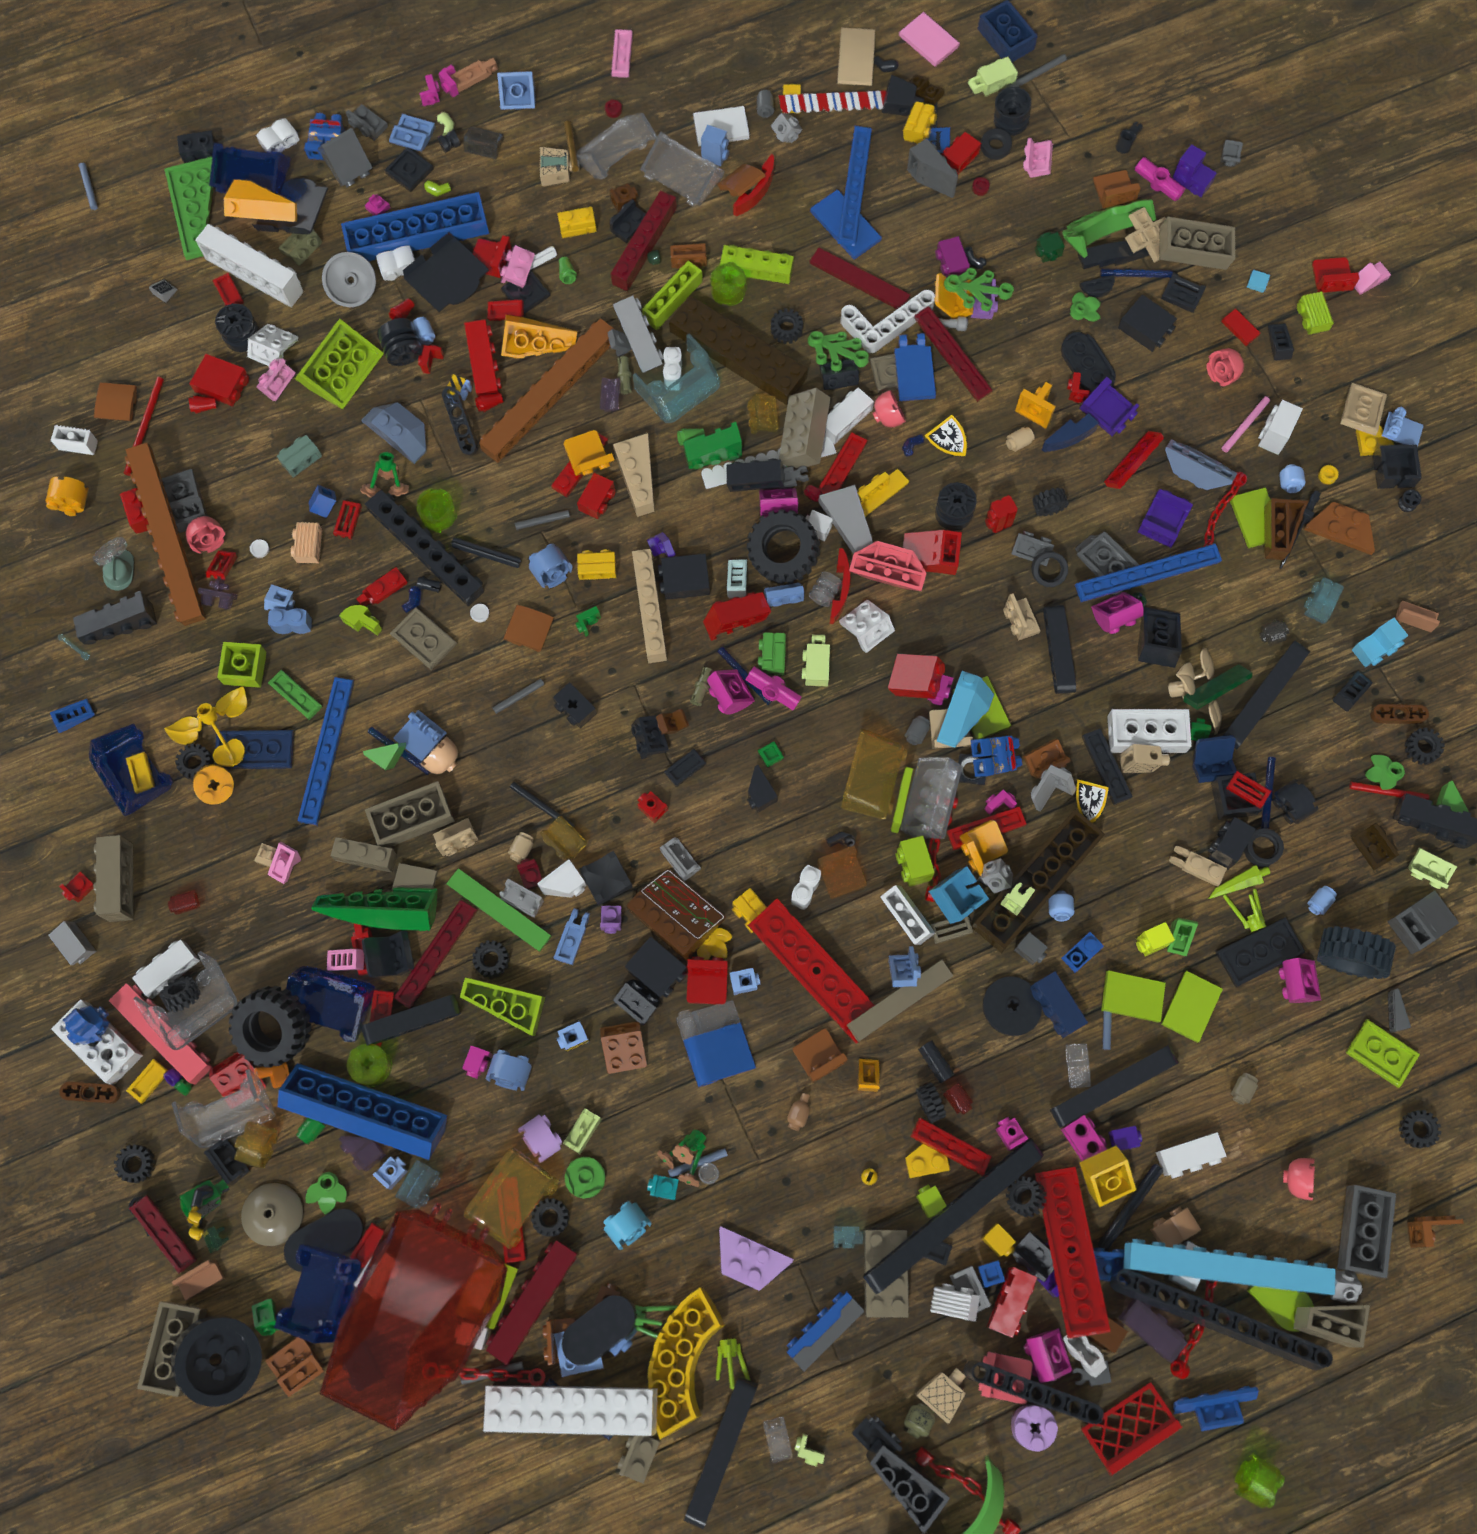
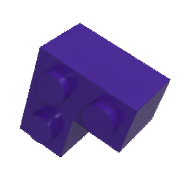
M1191 144L1180 158L1173 179L1191 193L1202 198L1212 185L1217 173L1202 164L1206 153Z

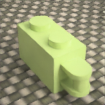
M1008 57L998 59L994 63L978 69L977 76L970 79L968 85L974 94L983 92L987 96L1006 88L1007 85L1016 81L1018 72Z
M812 634V644H807V650H803V661H806V668H802V679H805V686H828L830 645L825 644V635Z

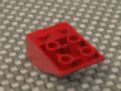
M937 530L905 533L903 548L915 552L926 572L956 575L962 532Z

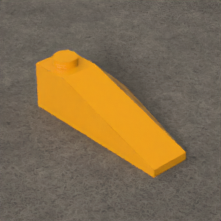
M234 180L224 197V216L297 222V203L277 195L252 181Z
M506 315L501 356L525 358V356L567 351L569 347H573L576 344L577 331L523 317Z

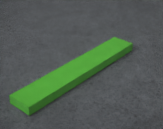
M457 869L447 882L450 888L537 951L541 952L552 937L460 869Z

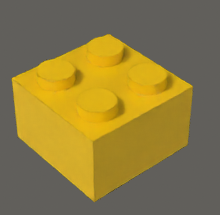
M1117 1146L1079 1162L1089 1194L1099 1207L1136 1191L1128 1160Z

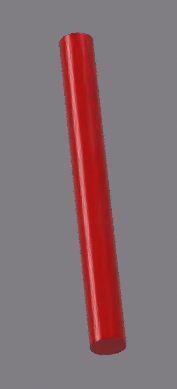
M1352 781L1349 785V788L1353 790L1402 797L1407 793L1429 800V794L1394 788L1382 790L1380 786Z

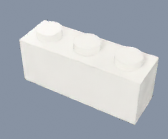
M859 387L854 392L850 391L842 403H837L833 407L832 412L828 414L825 436L836 444L873 410L874 401Z
M895 885L881 896V899L914 945H921L935 934L902 886Z
M182 940L175 941L169 945L167 951L155 956L152 959V963L140 968L132 979L147 997L153 999L163 990L164 986H168L169 982L173 983L174 979L181 977L200 960L186 942Z
M1218 1132L1156 1152L1164 1176L1171 1175V1178L1184 1175L1182 1171L1190 1169L1191 1172L1203 1169L1202 1164L1208 1162L1210 1166L1221 1163V1158L1226 1157Z

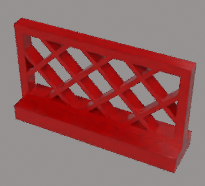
M1150 1382L1104 1413L1102 1419L1104 1420V1425L1089 1423L1081 1431L1104 1464L1108 1474L1112 1476L1183 1427L1175 1419ZM1148 1389L1154 1395L1153 1405L1141 1402L1142 1393ZM1139 1396L1138 1402L1133 1401V1399ZM1127 1403L1138 1405L1136 1417L1124 1414ZM1141 1406L1153 1408L1151 1421L1139 1418ZM1122 1407L1121 1413L1115 1412ZM1156 1409L1164 1411L1169 1420L1163 1424L1154 1422ZM1109 1415L1120 1416L1119 1429L1106 1426ZM1123 1417L1135 1420L1134 1433L1121 1430ZM1138 1421L1150 1424L1149 1434L1146 1436L1137 1434ZM1153 1425L1159 1426L1158 1428L1153 1430ZM1093 1426L1103 1428L1101 1441L1093 1439L1087 1430ZM1106 1429L1118 1432L1116 1444L1104 1442ZM1121 1433L1133 1435L1131 1446L1124 1447L1119 1445ZM1136 1436H1137V1437H1141L1140 1440H1138L1137 1442H1135ZM1096 1443H1100V1444H1101V1445H1100V1449L1098 1448V1446L1096 1445ZM1103 1444L1116 1447L1115 1455L1109 1461L1102 1454ZM1118 1448L1124 1449V1451L1118 1454Z

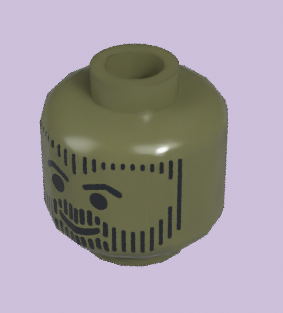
M921 1403L918 1406H911L904 1420V1425L908 1428L907 1433L915 1438L928 1436L935 1423L933 1410Z

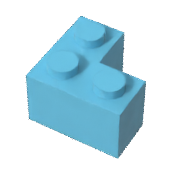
M1393 618L1380 626L1372 635L1359 642L1352 651L1365 668L1370 664L1375 666L1383 660L1382 657L1387 654L1389 657L1398 651V648L1405 644L1404 640L1408 637V634L1397 620Z

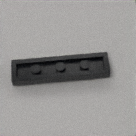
M1101 729L1084 734L1082 736L1083 742L1104 786L1110 787L1109 797L1113 805L1131 799L1133 796Z

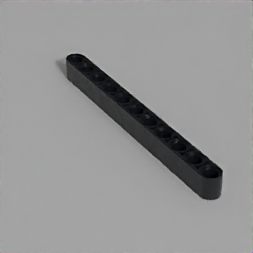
M1030 1138L1019 1145L863 1275V1278L875 1295L885 1290L1043 1158L1044 1154L1034 1140Z
M1122 1269L1110 1278V1285L1116 1292L1309 1369L1321 1370L1329 1367L1333 1362L1331 1352L1324 1347L1131 1270ZM1120 1276L1124 1278L1125 1285L1120 1282ZM1139 1284L1143 1285L1145 1293L1140 1290ZM1159 1292L1164 1295V1301L1159 1297ZM1179 1300L1183 1302L1184 1309L1179 1305ZM1198 1308L1202 1309L1204 1316L1200 1315ZM1218 1315L1223 1319V1324L1219 1322ZM1238 1323L1242 1326L1243 1332L1239 1330ZM1258 1331L1262 1334V1340L1258 1336ZM1278 1339L1282 1343V1348L1278 1345ZM1297 1347L1300 1348L1302 1356L1298 1353ZM1317 1355L1321 1358V1363L1318 1361Z

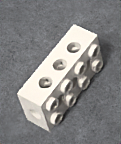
M1112 709L1107 716L1109 748L1112 753H1122L1133 744L1161 747V753H1186L1191 747L1189 709Z
M80 999L51 1030L105 1083L115 1085L143 1055L110 1023L106 1033L102 1035L103 1040L97 1045L96 1041L86 1045L80 1043L74 1045L67 1038L69 1033L65 1029L66 1025L63 1019L75 1008L80 1009L91 1005L89 1002ZM113 1052L112 1058L109 1059V1055Z

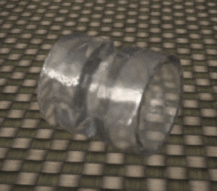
M821 572L816 581L817 584L809 592V597L817 604L829 607L835 598L834 594H837L842 586V582L838 577L829 572Z

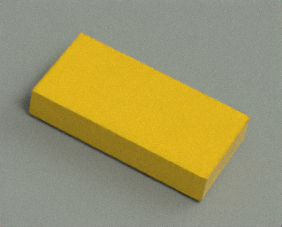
M142 752L126 758L135 793L140 794L156 788L147 754Z
M153 1059L126 1091L143 1104L164 1080L163 1074L168 1070L157 1060Z

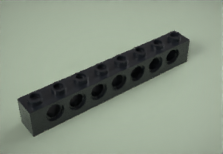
M379 490L365 503L368 512L468 607L484 593L482 581L477 576L473 577L470 575V570L464 564L460 565L452 552L447 553L444 550L445 546L439 540L435 541L431 538L433 535L426 528L422 529L419 526V521L414 516L410 518L407 515V510L401 504L398 506L391 494H385L382 490ZM392 509L391 512L385 513L386 510ZM399 521H404L403 524L397 525ZM417 533L414 537H409L410 534ZM424 545H429L428 548L422 549ZM436 557H442L441 560L434 561ZM449 569H455L452 573H447ZM461 581H468L465 585H459Z

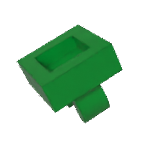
M1197 718L1196 723H1191V740L1197 741L1209 737L1211 725L1205 724V719Z

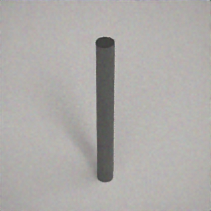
M1063 54L1007 85V88L1022 86L1066 61V55Z

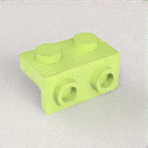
M1422 848L1417 850L1408 866L1413 877L1419 880L1425 878L1430 881V885L1441 889V887L1448 888L1449 885L1447 883L1457 868L1456 865Z

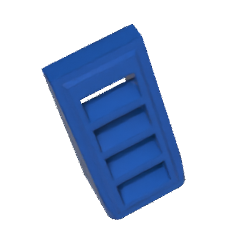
M87 699L50 712L58 733L64 732L95 716ZM84 706L87 713L83 714L81 707ZM77 710L79 716H75L74 711ZM70 714L71 719H68L66 715Z

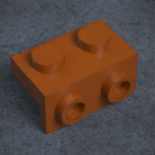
M705 244L670 246L672 268L680 269L687 261H690L698 268L707 266Z
M1056 738L1023 755L1031 776L1041 779L1043 772L1046 769L1048 770L1050 765L1061 769L1065 768L1066 764L1071 761L1070 757L1065 755L1059 740Z

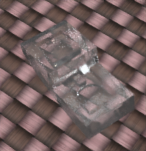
M1086 1043L1066 1045L1069 1087H1091Z

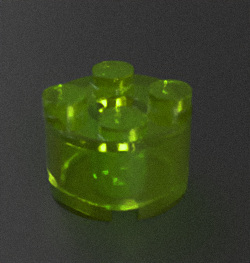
M734 262L722 264L712 271L710 282L713 299L721 305L728 304V306H734L740 303L746 293V276L744 271Z
M432 488L424 491L418 497L417 512L425 527L435 532H441L454 523L457 518L456 507L447 491L443 489L433 490Z
M362 1044L351 1050L347 1060V1069L353 1080L362 1085L373 1087L382 1084L390 1075L392 1061L388 1053L375 1044H369L368 1046ZM369 1061L373 1063V1065L370 1066V1069L366 1067V1065L369 1064Z
M1252 1454L1249 1456L1252 1459L1249 1462L1245 1460L1237 1472L1235 1483L1238 1484V1490L1234 1488V1491L1238 1496L1259 1508H1271L1275 1503V1495L1278 1488H1281L1284 1484L1285 1477L1281 1475L1278 1467Z

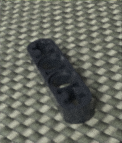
M448 386L442 391V398L459 447L464 454L474 455L478 451V443L461 394L458 389ZM449 391L455 393L453 400L458 402V404H453L452 399L447 397L450 395ZM456 407H459L462 412L459 417H454L453 410ZM465 424L468 430L466 434L461 435L459 427ZM462 438H467L468 443L473 444V446L471 447V451L465 449V447H467L468 444L467 441L462 440Z

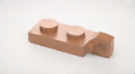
M493 58L486 62L478 60L450 75V77L456 82L458 92H461L489 77L498 68Z

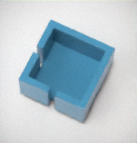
M967 866L956 870L929 891L950 924L963 920L974 909H977L989 899L979 884L968 889L965 887L977 881Z

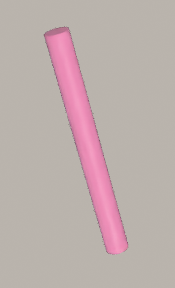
M1264 397L1223 445L1222 450L1224 452L1230 450L1270 402L1268 397Z

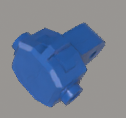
M91 1005L80 1009L75 1008L63 1019L66 1025L65 1029L69 1033L67 1038L74 1045L76 1043L86 1045L95 1041L101 1042L103 1040L102 1035L106 1033L109 1021L106 1018L109 1014L101 1006L99 1008Z

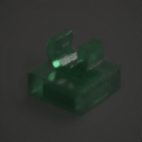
M215 1226L202 1234L210 1254L218 1251L229 1240V1237L224 1239L219 1237V1233L225 1230L224 1227L216 1230Z

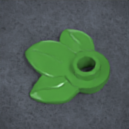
M1082 292L1074 295L1072 298L1073 304L1070 308V315L1074 319L1081 320L1085 318L1089 321H1097L1101 318L1096 312L1100 307V301L1097 298H1086Z
M1373 755L1371 760L1374 767L1369 769L1365 776L1372 782H1380L1382 790H1389L1395 787L1398 780L1403 778L1405 771L1402 764L1392 762L1387 756Z
M331 1172L323 1173L319 1177L318 1182L312 1184L306 1193V1203L318 1202L324 1214L330 1213L334 1209L336 1202H346L347 1198L345 1187L338 1183L337 1176ZM327 1179L332 1181L329 1187L325 1185Z

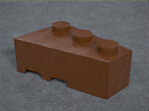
M1271 498L1265 506V559L1284 560L1290 553L1308 501Z

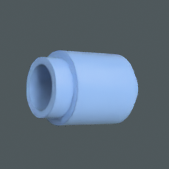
M425 317L416 318L413 321V326L420 343L424 345L431 344L435 339V334L430 322Z
M1328 886L1319 888L1308 901L1309 910L1315 915H1324L1335 902L1336 892Z

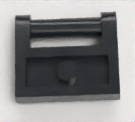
M1174 272L1161 299L1194 313L1207 286H1200L1179 277V274Z

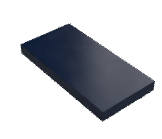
M293 730L220 731L226 743L232 739H237L242 742L245 748L243 760L233 767H224L225 769L292 768ZM217 733L215 749L223 745Z

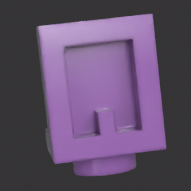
M601 906L600 928L602 931L608 934L621 931V906Z

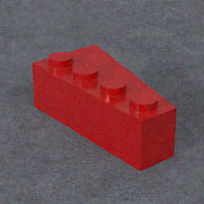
M486 319L466 322L464 326L477 397L482 394L499 393V389L502 387L500 377L497 378L496 371L499 370L497 360H494L493 354L496 352L494 342L491 343L490 336H493L491 325H487Z

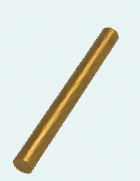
M566 121L564 126L573 172H577L579 167L570 121Z

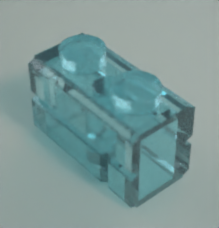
M1322 578L1320 582L1316 581L1311 590L1314 594L1312 598L1308 597L1304 605L1307 608L1304 613L1305 616L1325 624L1329 620L1344 587L1327 578Z
M416 1160L395 1196L416 1209H419L420 1206L424 1207L430 1196L427 1194L430 1189H435L440 1181V1177H438L440 1172L422 1161Z

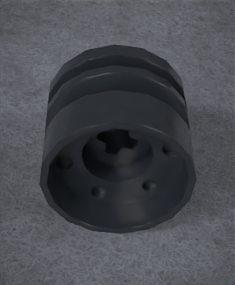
M1008 87L998 93L995 99L993 122L996 129H1002L1010 136L1021 134L1027 129L1032 101L1027 91L1019 87Z
M233 303L220 309L216 315V328L228 348L235 352L248 351V338L260 330L251 311L242 304Z
M393 319L378 329V339L382 348H384L383 351L388 363L392 366L410 364L416 361L419 355H422V345L417 337L412 321L409 319Z
M959 482L950 483L943 487L939 493L935 509L936 520L942 527L947 530L957 531L964 529L970 524L977 503L976 494L973 489Z

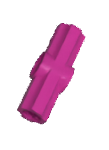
M1142 158L1135 167V171L1150 182L1153 190L1162 191L1173 201H1177L1186 189L1170 177L1167 169L1158 168L1147 158Z
M755 666L745 679L762 690V694L766 699L770 701L777 700L791 710L795 709L802 696L786 687L782 678L778 676L770 677Z

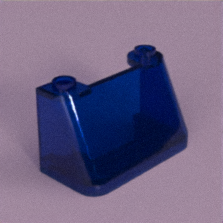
M214 143L209 186L216 188V192L226 194L234 180L252 181L280 195L290 167L291 158L275 151L267 153L235 147H224L223 144Z
M134 723L92 739L89 749V760L124 816L136 812L170 790L173 784L170 775L164 772L159 773L147 755L155 787L138 794L135 793L126 758L145 752L142 747L144 735L140 729L136 728Z
M301 966L288 976L286 989L290 990L293 996L296 994L300 998L301 1004H305L307 1007L305 1011L310 1014L311 1018L308 1022L339 1030V1036L342 1037V1040L355 1042L359 1039L361 1026L364 1024L375 986L318 968Z
M300 1244L296 1253V1262L298 1265L303 1266L295 1295L291 1307H285L278 1312L274 1328L311 1343H333L342 1332L355 1289L354 1283L360 1273L361 1262L349 1256Z

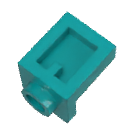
M654 1174L653 1179L649 1178L647 1191H651L650 1195L654 1197L675 1200L679 1180Z

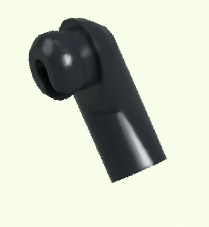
M879 56L873 59V63L884 73L893 72L899 67L896 60L883 61Z
M972 247L964 249L970 265L976 269H983V266H986V259L983 257L977 259Z
M839 832L826 839L830 848L838 843L846 847H853L856 842L854 836L845 832Z

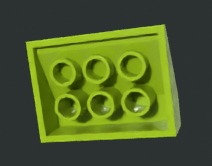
M339 319L295 379L310 391L343 409L384 353Z

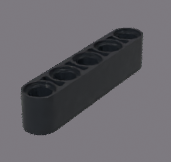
M1064 605L1045 606L1043 615L1055 694L1075 693L1076 679Z
M453 994L361 1026L366 1045L372 1046L456 1017L461 1014V1010L456 996Z

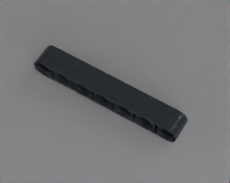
M1296 640L1290 645L1223 736L1233 735L1235 737L1234 749L1237 750L1310 653L1309 649Z
M1170 1045L1050 1109V1112L1059 1128L1180 1062Z
M971 1360L964 1367V1374L969 1380L1090 1424H1099L1103 1419V1409L1099 1405L983 1362ZM978 1366L980 1371L979 1374L975 1376L974 1370ZM997 1373L998 1381L994 1383L993 1377ZM1016 1380L1017 1388L1013 1390L1012 1385L1013 1382ZM1035 1387L1036 1395L1032 1397V1389ZM1054 1394L1055 1401L1051 1404V1396ZM1073 1401L1074 1407L1073 1410L1070 1411L1069 1406L1070 1403ZM1092 1409V1416L1089 1418L1088 1412Z
M740 1376L738 1377L683 1521L704 1529L758 1387L757 1383Z

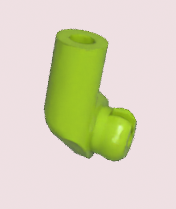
M426 181L424 185L425 190L434 196H440L451 191L448 183L439 186L432 181Z

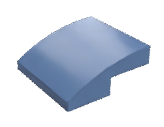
M402 114L398 126L393 128L389 142L422 152L434 132L435 124Z

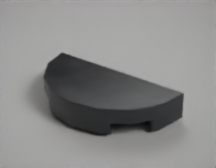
M1111 275L1080 282L1079 286L1088 296L1103 297L1112 290L1115 277Z

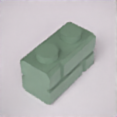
M307 435L298 437L293 445L283 448L277 456L281 465L293 478L322 457L319 449Z

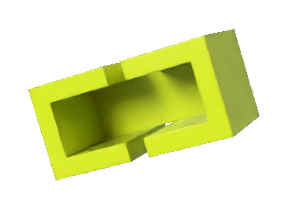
M1165 922L1143 932L1136 938V945L1140 953H1143L1146 957L1166 948L1175 939Z

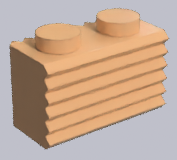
M297 522L296 529H293L292 532L295 544L291 546V556L297 563H319L322 539L321 526L317 522Z

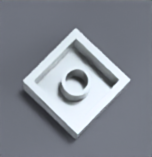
M1284 400L1281 401L1279 406L1275 405L1258 437L1261 439L1258 446L1279 455L1288 441L1303 408Z

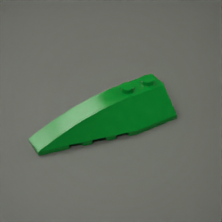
M398 887L393 888L391 892H382V889L374 890V893L363 894L362 891H359L349 896H345L344 893L320 895L314 901L312 910L336 919L370 927L402 931H430L436 916L438 890L432 888Z

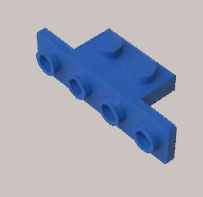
M1072 1247V1250H1069L1068 1252L1074 1253L1076 1249ZM1093 1248L1100 1281H1110L1113 1274L1124 1269L1125 1250L1114 1249L1112 1252H1105L1104 1248ZM1120 1276V1282H1125L1124 1278Z
M1244 1386L1237 1391L1223 1390L1218 1394H1201L1197 1398L1192 1399L1183 1397L1174 1403L1173 1411L1174 1414L1195 1411L1201 1431L1243 1424L1244 1419L1238 1403L1256 1400L1259 1391L1257 1387Z

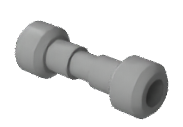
M959 316L957 319L949 320L939 318L945 327L956 328L957 331L967 330L968 319L966 317Z

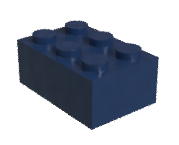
M1009 0L980 15L978 30L1001 59L1008 57L1013 62L1035 49L1037 34Z

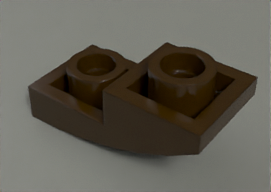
M915 74L909 81L917 87L915 96L924 98V101L929 104L935 105L945 94L943 88L931 85L928 78Z

